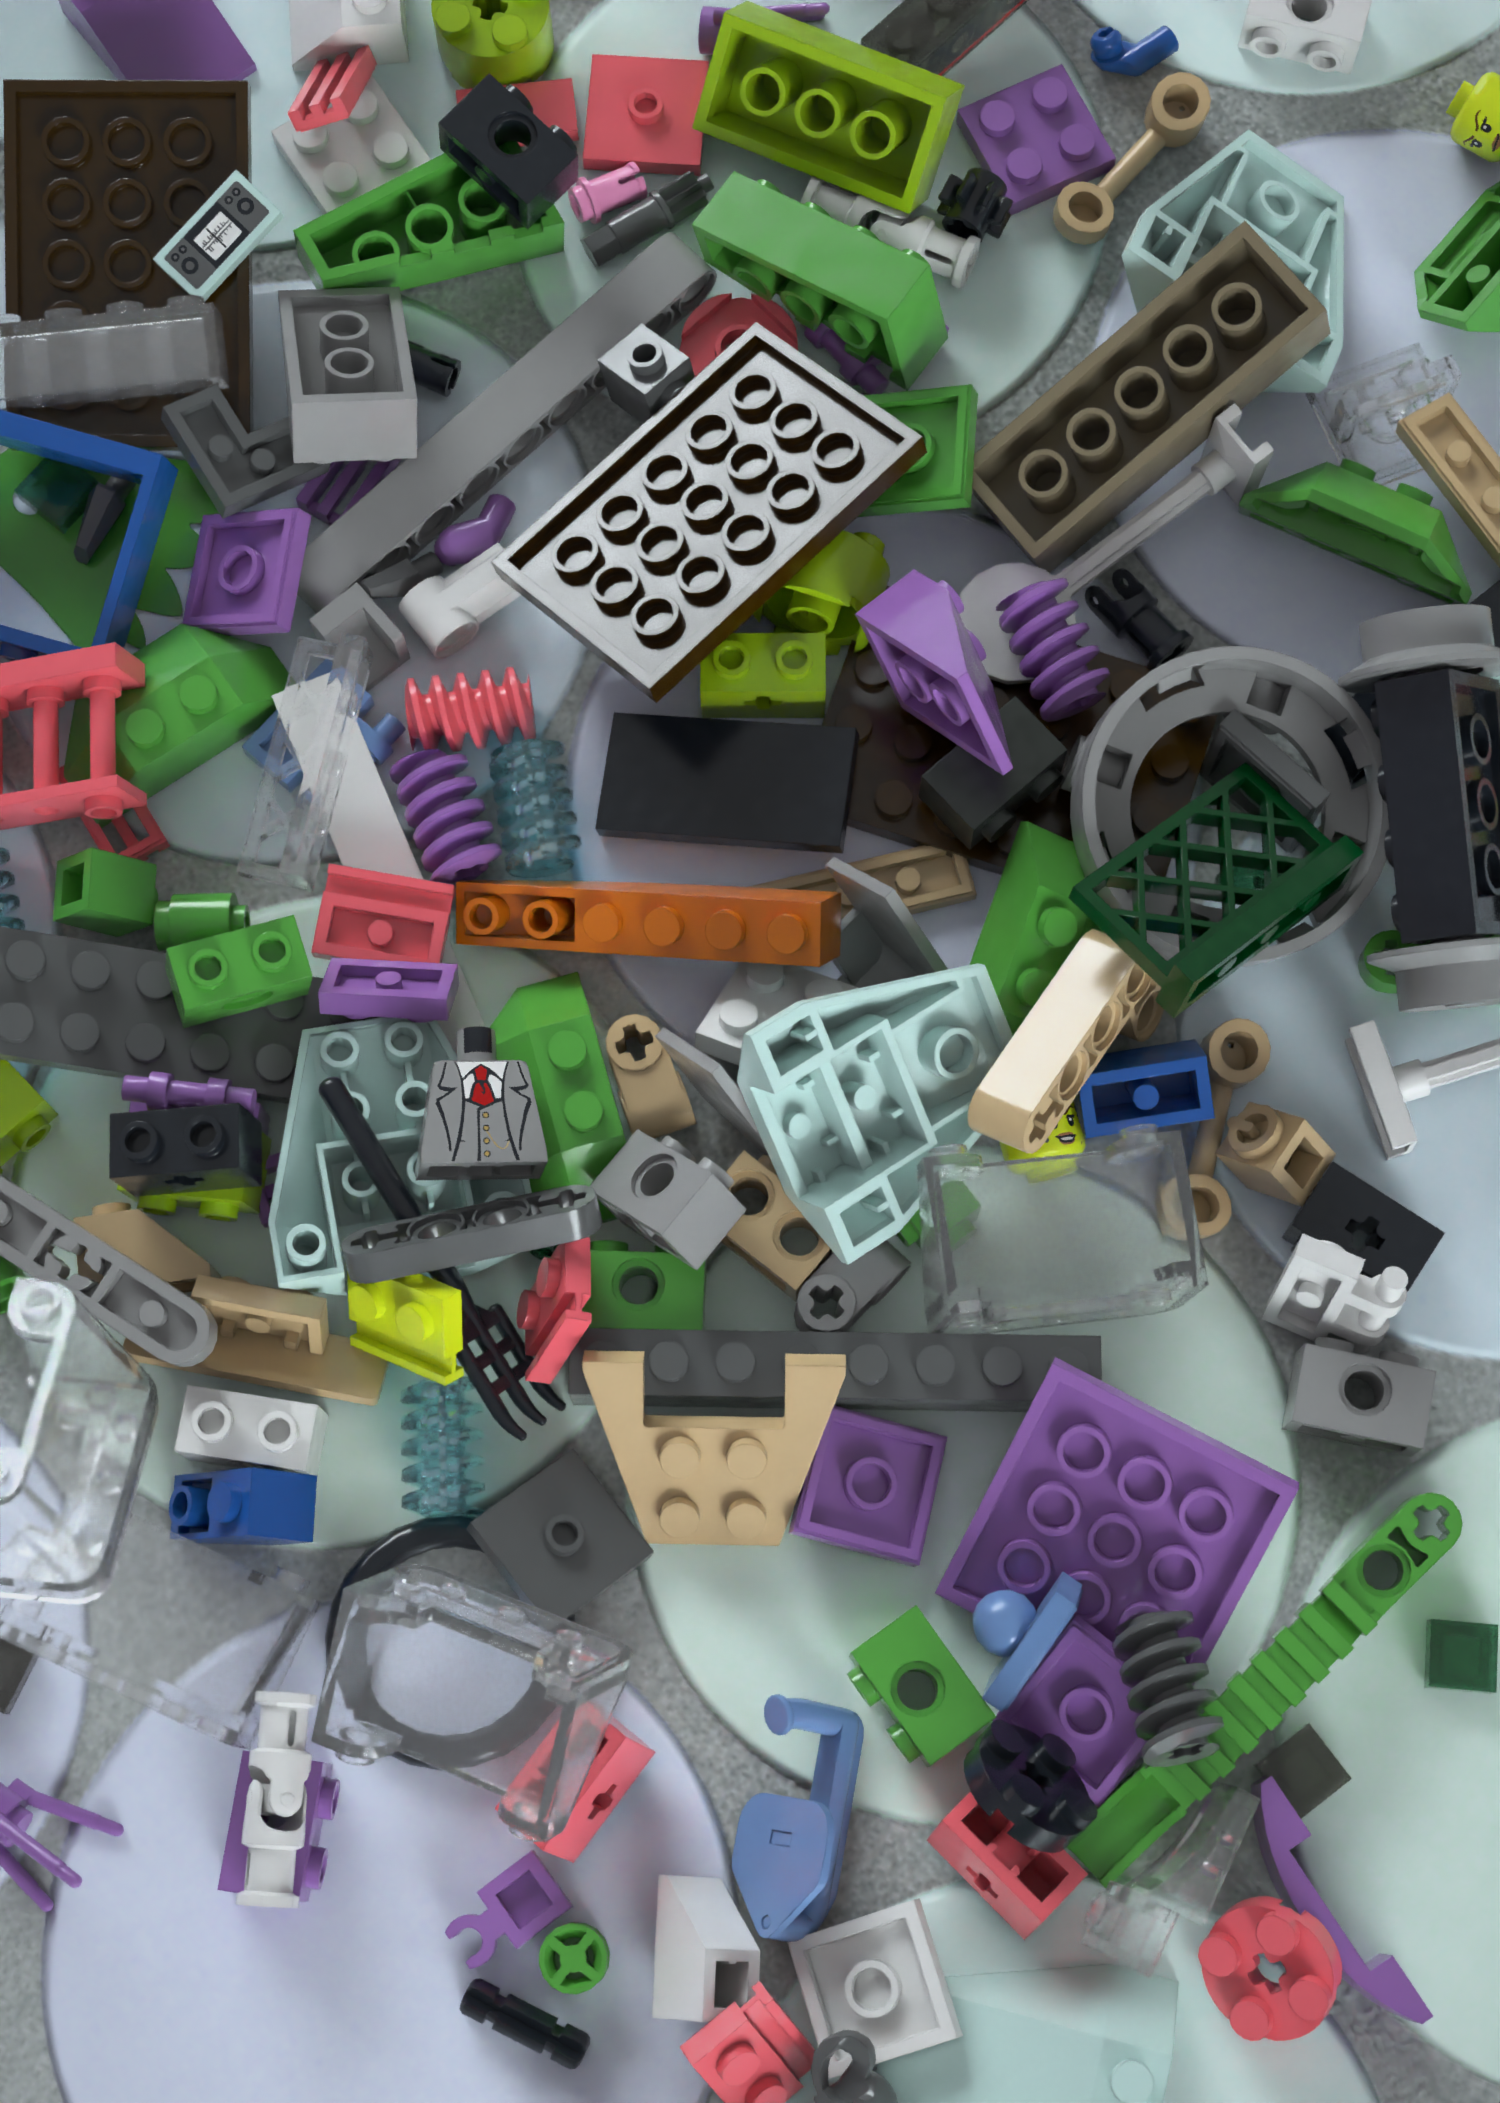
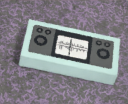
M235 170L159 251L153 260L194 300L202 305L284 216L239 171Z

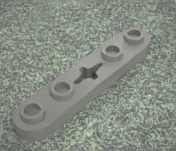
M0 1174V1255L160 1360L178 1367H191L204 1361L211 1354L217 1342L218 1326L213 1314L205 1306ZM57 1246L76 1255H81L87 1248L88 1251L85 1254L84 1261L91 1266V1269L104 1276L100 1284L78 1274H73L67 1280L71 1269L62 1259L53 1254V1248Z

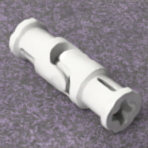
M814 176L810 179L800 202L802 204L806 202L815 203L823 208L830 217L851 227L860 225L868 230L874 210L881 212L877 221L871 226L870 231L880 241L901 251L903 249H911L917 252L930 264L932 272L951 279L952 286L958 289H962L965 286L980 250L981 238L971 235L968 239H964L935 227V221L923 215L910 218L908 213L860 194L858 196L829 185L826 181Z
M255 1691L254 1702L261 1705L257 1748L251 1750L249 1754L248 1768L253 1781L247 1793L241 1844L248 1847L244 1891L236 1894V1905L299 1908L300 1897L293 1893L296 1853L298 1849L304 1847L307 1791L304 1782L308 1779L312 1763V1754L306 1751L309 1709L317 1706V1695L294 1692ZM276 1814L282 1817L289 1816V1819L281 1827L273 1829L267 1826L262 1820L261 1815L271 1816Z

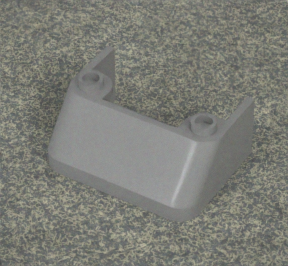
M833 857L825 865L854 906L841 920L840 956L832 960L842 974L837 979L838 981L862 988L948 970L894 888L836 857ZM664 1027L655 1037L700 1095L756 1148L769 1157L737 1083L739 1066L704 1054Z

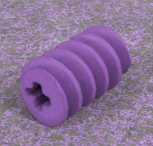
M1066 578L1031 584L1009 595L996 606V611H1004L999 618L1001 630L1005 633H1014L1009 641L1011 652L1015 655L1025 656L1019 665L1021 674L1027 678H1035L1030 685L1029 691L1031 696L1036 700H1046L1040 708V716L1046 722L1070 717L1096 705L1107 694L1105 692L1099 693L1097 686L1110 675L1108 668L1088 670L1086 664L1100 652L1097 645L1078 648L1076 644L1089 631L1088 624L1068 625L1066 619L1079 608L1078 602L1071 600L1058 603L1055 598L1068 587L1069 583Z
M439 749L418 751L398 760L392 765L389 774L392 782L398 784L396 793L400 804L407 807L404 815L408 825L415 829L413 839L416 847L424 851L421 860L425 870L432 873L429 881L452 884L456 887L457 881L474 880L485 872L489 867L488 864L502 854L500 844L496 843L480 844V841L489 837L494 832V829L489 821L472 823V819L479 816L486 808L482 799H463L477 788L474 777L464 776L455 778L457 774L464 771L469 765L466 755H447Z

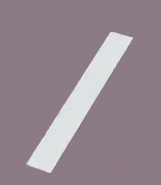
M331 671L272 695L342 865L423 879L336 671ZM447 936L442 963L458 964L459 987L448 1021L437 1020L457 1055L456 1032L467 1027L486 1026Z

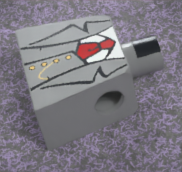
M477 1026L458 1030L456 1032L457 1060L434 1062L430 1073L415 1170L416 1180L540 1179L548 1162L547 1148L527 1063L522 1060H497L496 1034L492 1028Z

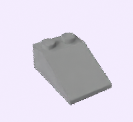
M400 287L278 290L293 463L328 464L338 461L363 460L386 462L395 459L417 458V393Z

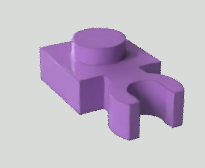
M531 1850L477 1892L488 1908L481 1915L467 1914L456 1918L449 1924L445 1934L449 1939H452L466 1928H473L480 1933L482 1938L481 1949L465 1962L472 1969L487 1963L492 1958L497 1948L498 1939L504 1934L507 1935L514 1947L519 1949L571 1909L573 1905L536 1852Z

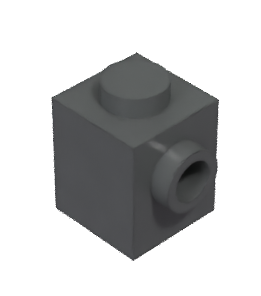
M642 323L597 360L611 401L642 424L695 377L690 358Z

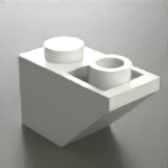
M658 1875L652 2018L710 2022L734 2001L739 2007H742L756 1995L751 1987L759 1981L760 1949L722 1879Z

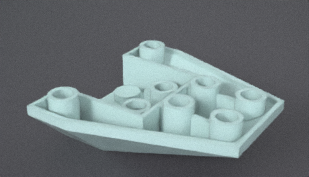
M380 1017L302 1030L268 1218L279 1288L348 1296L347 1268L341 1249L342 1241L360 1229L396 1221L319 1094V1085L326 1078L334 1076L343 1081L424 1215L532 1193L529 1179L416 1180L415 1170L427 1087L433 1064L441 1060H457V1055L437 1020L416 1023L404 1018ZM516 1254L455 1267L461 1276L472 1275ZM428 1272L420 1273L431 1278Z

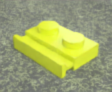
M347 1271L349 1319L355 1321L357 1333L350 1336L351 1346L444 1386L464 1376L463 1367L456 1364V1353L463 1350L461 1290L422 1274L376 1283H356L350 1280Z

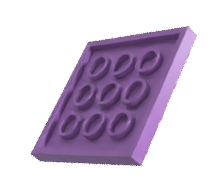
M1055 1357L935 1594L974 1613L977 1604L986 1595L995 1591L1010 1589L1024 1594L1036 1610L1061 1573L1065 1572L1081 1583V1589L1083 1590L1078 1609L1070 1621L1078 1614L1113 1643L1117 1637L1114 1630L1125 1621L1157 1611H1191L1194 1622L1177 1631L1178 1636L1199 1637L1202 1647L1185 1657L1186 1663L1206 1664L1299 1490V1482Z

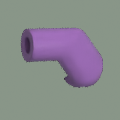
M492 494L488 497L478 518L445 528L434 545V552L441 563L447 566L466 564L496 543H500L516 511V506L506 496Z

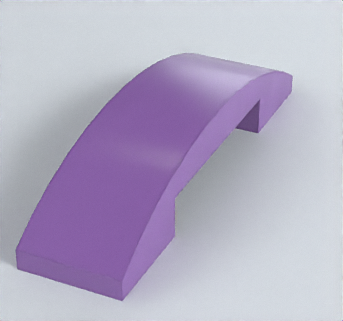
M1272 1776L1261 1777L1252 1783L1251 1806L1255 1832L1269 1876L1280 1899L1283 1900V1905L1293 1909L1300 1915L1306 1910L1325 1926L1340 1954L1343 1968L1342 1979L1385 2010L1408 2021L1423 2024L1433 2017L1432 2013L1393 1955L1379 1953L1364 1963L1289 1851L1310 1837L1311 1833Z

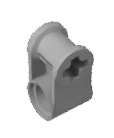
M887 1240L849 1265L842 1263L832 1251L819 1269L803 1284L798 1293L794 1312L796 1327L799 1331L847 1332L872 1305H876L889 1293L909 1270L912 1263ZM831 1298L838 1303L834 1314L836 1319L829 1314L822 1316L819 1320L812 1316L815 1304L813 1299L824 1304Z

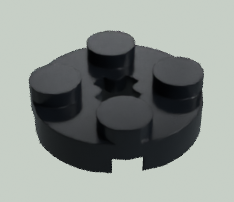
M995 1720L976 1739L974 1747L966 1754L963 1763L964 1773L975 1800L989 1817L998 1808L1007 1819L1014 1823L1007 1834L1027 1847L1047 1853L1060 1852L1075 1838L1080 1836L1097 1817V1808L1089 1798L1080 1776L1072 1767L1076 1762L1075 1754L1072 1748L1059 1736L1048 1733L1040 1738L1025 1728L1008 1724L1002 1720Z

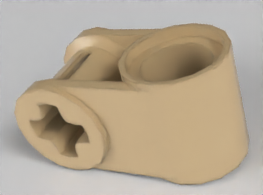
M638 1014L625 1015L616 1020L608 1030L606 1048L609 1063L619 1088L617 1092L631 1134L633 1135L638 1129L655 1139L697 1124L681 1076L678 1071H675L670 1055L655 1037L660 1032L659 1027L647 1016ZM637 1037L641 1045H647L645 1046L646 1057L642 1060L634 1061L630 1052H625L627 1051V1039Z

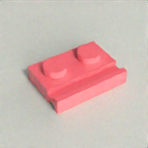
M329 863L326 887L322 895L311 951L313 957L331 960V957L442 963L450 924V913L456 892L454 885Z
M589 1237L559 1244L550 1258L544 1257L537 1273V1280L530 1290L525 1289L521 1293L517 1307V1326L519 1329H525V1355L535 1356L525 1372V1381L551 1384L592 1322V1313L582 1312L583 1307L591 1296Z
M758 1981L751 1987L756 1993L754 1997L742 2007H739L734 2001L680 2046V2049L693 2068L724 2103H786L789 2098L804 2087L799 2079L811 2070L813 2055L816 2049L764 1985Z

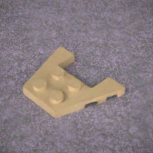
M584 1350L582 1371L646 1542L648 1544L779 1546L845 1379L846 1355L785 1354V1407L783 1417L674 1416L645 1414L644 1351Z

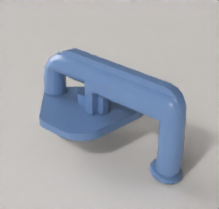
M776 1694L771 1695L764 1706L765 1722L772 1733L780 1736L786 1735L791 1729H798L821 1734L810 1799L806 1800L769 1793H759L753 1796L744 1806L739 1818L732 1855V1871L759 1936L784 1942H796L803 1939L807 1934L817 1932L837 1896L864 1738V1727L858 1714L847 1708L802 1698H786L783 1695Z

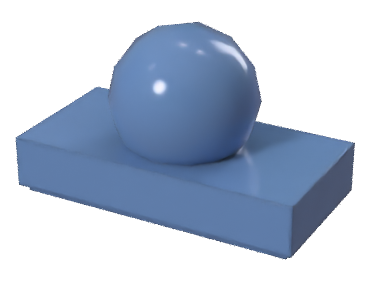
M1062 1572L1036 1610L1024 1594L1010 1589L992 1592L977 1604L972 1615L973 1631L976 1639L987 1652L1003 1657L989 1677L982 1696L984 1701L1001 1712L1009 1708L1077 1611L1083 1593L1081 1583L1065 1572Z

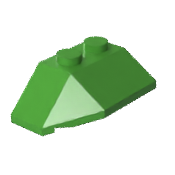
M1500 181L1482 193L1414 271L1418 300L1417 309L1422 319L1468 332H1500Z
M1342 459L1340 466L1324 462L1245 493L1238 505V513L1450 605L1467 604L1472 595L1441 510L1430 506L1433 497L1418 488L1404 483H1399L1396 491L1373 482L1377 473L1355 461Z
M181 623L132 654L145 663V687L122 691L121 696L115 699L116 774L147 793V799H149L257 730L277 710L272 695L297 686V683L271 647ZM87 697L76 699L74 703L64 763V777L68 783L90 779V701ZM133 808L124 809L123 814L127 813ZM113 819L94 820L103 828L111 823Z
M1028 821L1020 822L969 964L979 963L985 965L1012 1035L1020 1027L1081 937L1091 929L1103 932L1068 898L1073 886L1085 878L1077 858L1074 842Z
M574 972L517 988L490 1026V1028L495 1030L496 1059L522 1060L527 1063L548 1157V1162L540 1179H529L532 1193L568 1185L590 1186L626 1143L579 973ZM598 1200L603 1223L617 1220Z

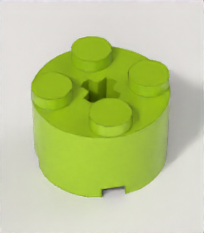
M432 0L431 12L442 62L451 72L452 78L463 88H474L489 73L502 85L524 83L530 78L534 82L543 75L549 66L554 51V35L549 0Z
M843 530L755 611L753 616L760 624L761 618L764 615L775 625L773 633H826V656L839 655L841 646L850 645L852 640L856 641L854 652L862 650L869 641L855 613L886 591L890 579V568L883 557L885 544L873 534L867 532H855L852 534Z

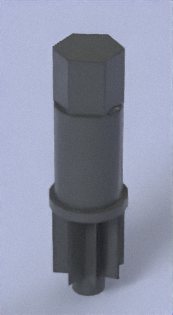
M688 171L658 190L651 191L649 197L580 239L587 256L595 267H599L617 255L624 254L665 228H673L675 224L709 203L706 193L713 190L714 185L706 173L696 178L694 172Z

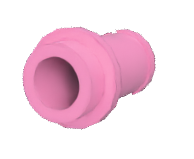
M635 162L627 163L624 167L589 181L585 177H580L576 182V186L568 189L571 208L580 223L590 220L591 223L597 224L601 222L603 214L637 200L641 201L647 198V187L643 175L635 179V175L640 172Z

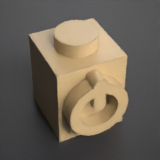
M1250 1101L1237 1117L1233 1116L1228 1119V1134L1215 1152L1219 1159L1246 1188L1303 1207L1336 1156V1153L1306 1119L1275 1110L1268 1105H1259Z

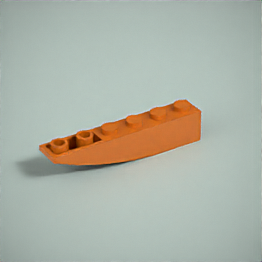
M460 880L456 882V944L821 967L840 956L842 892L641 882Z

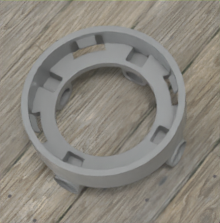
M1223 646L1198 650L1174 658L1153 669L1132 685L1107 709L1089 735L1086 737L1079 735L1066 762L1062 774L1064 778L1059 787L1071 792L1070 820L1072 837L1077 858L1086 878L1136 842L1130 816V800L1135 776L1148 751L1168 731L1182 723L1204 716L1223 715L1226 718L1236 709L1263 734L1273 735L1280 733L1302 755L1314 779L1331 793L1321 810V826L1317 829L1333 844L1346 835L1364 854L1344 887L1308 915L1313 927L1303 922L1285 932L1275 940L1276 945L1267 946L1241 966L1247 967L1271 962L1310 947L1341 927L1358 910L1378 881L1386 863L1384 838L1389 829L1387 803L1380 795L1377 782L1379 767L1383 765L1380 738L1375 734L1370 719L1345 689L1312 665L1290 655L1250 646ZM1193 669L1200 684L1199 687L1174 694L1159 702L1147 712L1145 711L1139 698L1154 685L1157 686V691L1161 694L1176 685L1191 680ZM1340 724L1347 733L1343 739L1352 754L1357 769H1364L1367 783L1352 790L1343 761L1333 742L1324 732V730ZM1100 833H1101V837H1102V841H1103L1104 847L1102 846V843H1101V839H1100V835H1099ZM1305 850L1303 858L1307 856L1310 852ZM1144 860V874L1156 876ZM1105 886L1096 893L1111 908L1133 911L1132 890L1126 891L1125 889ZM1145 892L1146 913L1178 917L1177 896ZM1190 901L1191 919L1211 922L1222 920V909ZM1146 930L1147 943L1166 961L1179 952V935ZM1192 937V942L1198 937Z

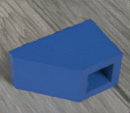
M255 1467L175 1475L174 1491L169 1501V1516L171 1519L170 1542L241 1545L312 1543L317 1476Z

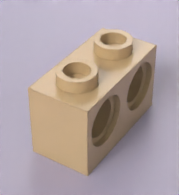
M743 1150L726 1171L734 1180L733 1185L728 1190L734 1195L741 1189L755 1188L765 1195L767 1204L757 1214H743L721 1242L796 1302L803 1284L826 1261L832 1250L787 1197L770 1157L763 1154L757 1161ZM796 1227L810 1230L817 1238V1246L806 1255L797 1256L790 1254L781 1244V1238L788 1230Z

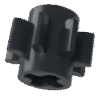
M971 168L963 180L953 174L949 175L938 196L941 203L936 211L944 216L942 226L945 231L964 239H968L973 235L981 238L982 242L986 232L992 237L1000 238L1011 217L1008 211L1013 204V200L1005 197L1007 186L999 176L986 169Z

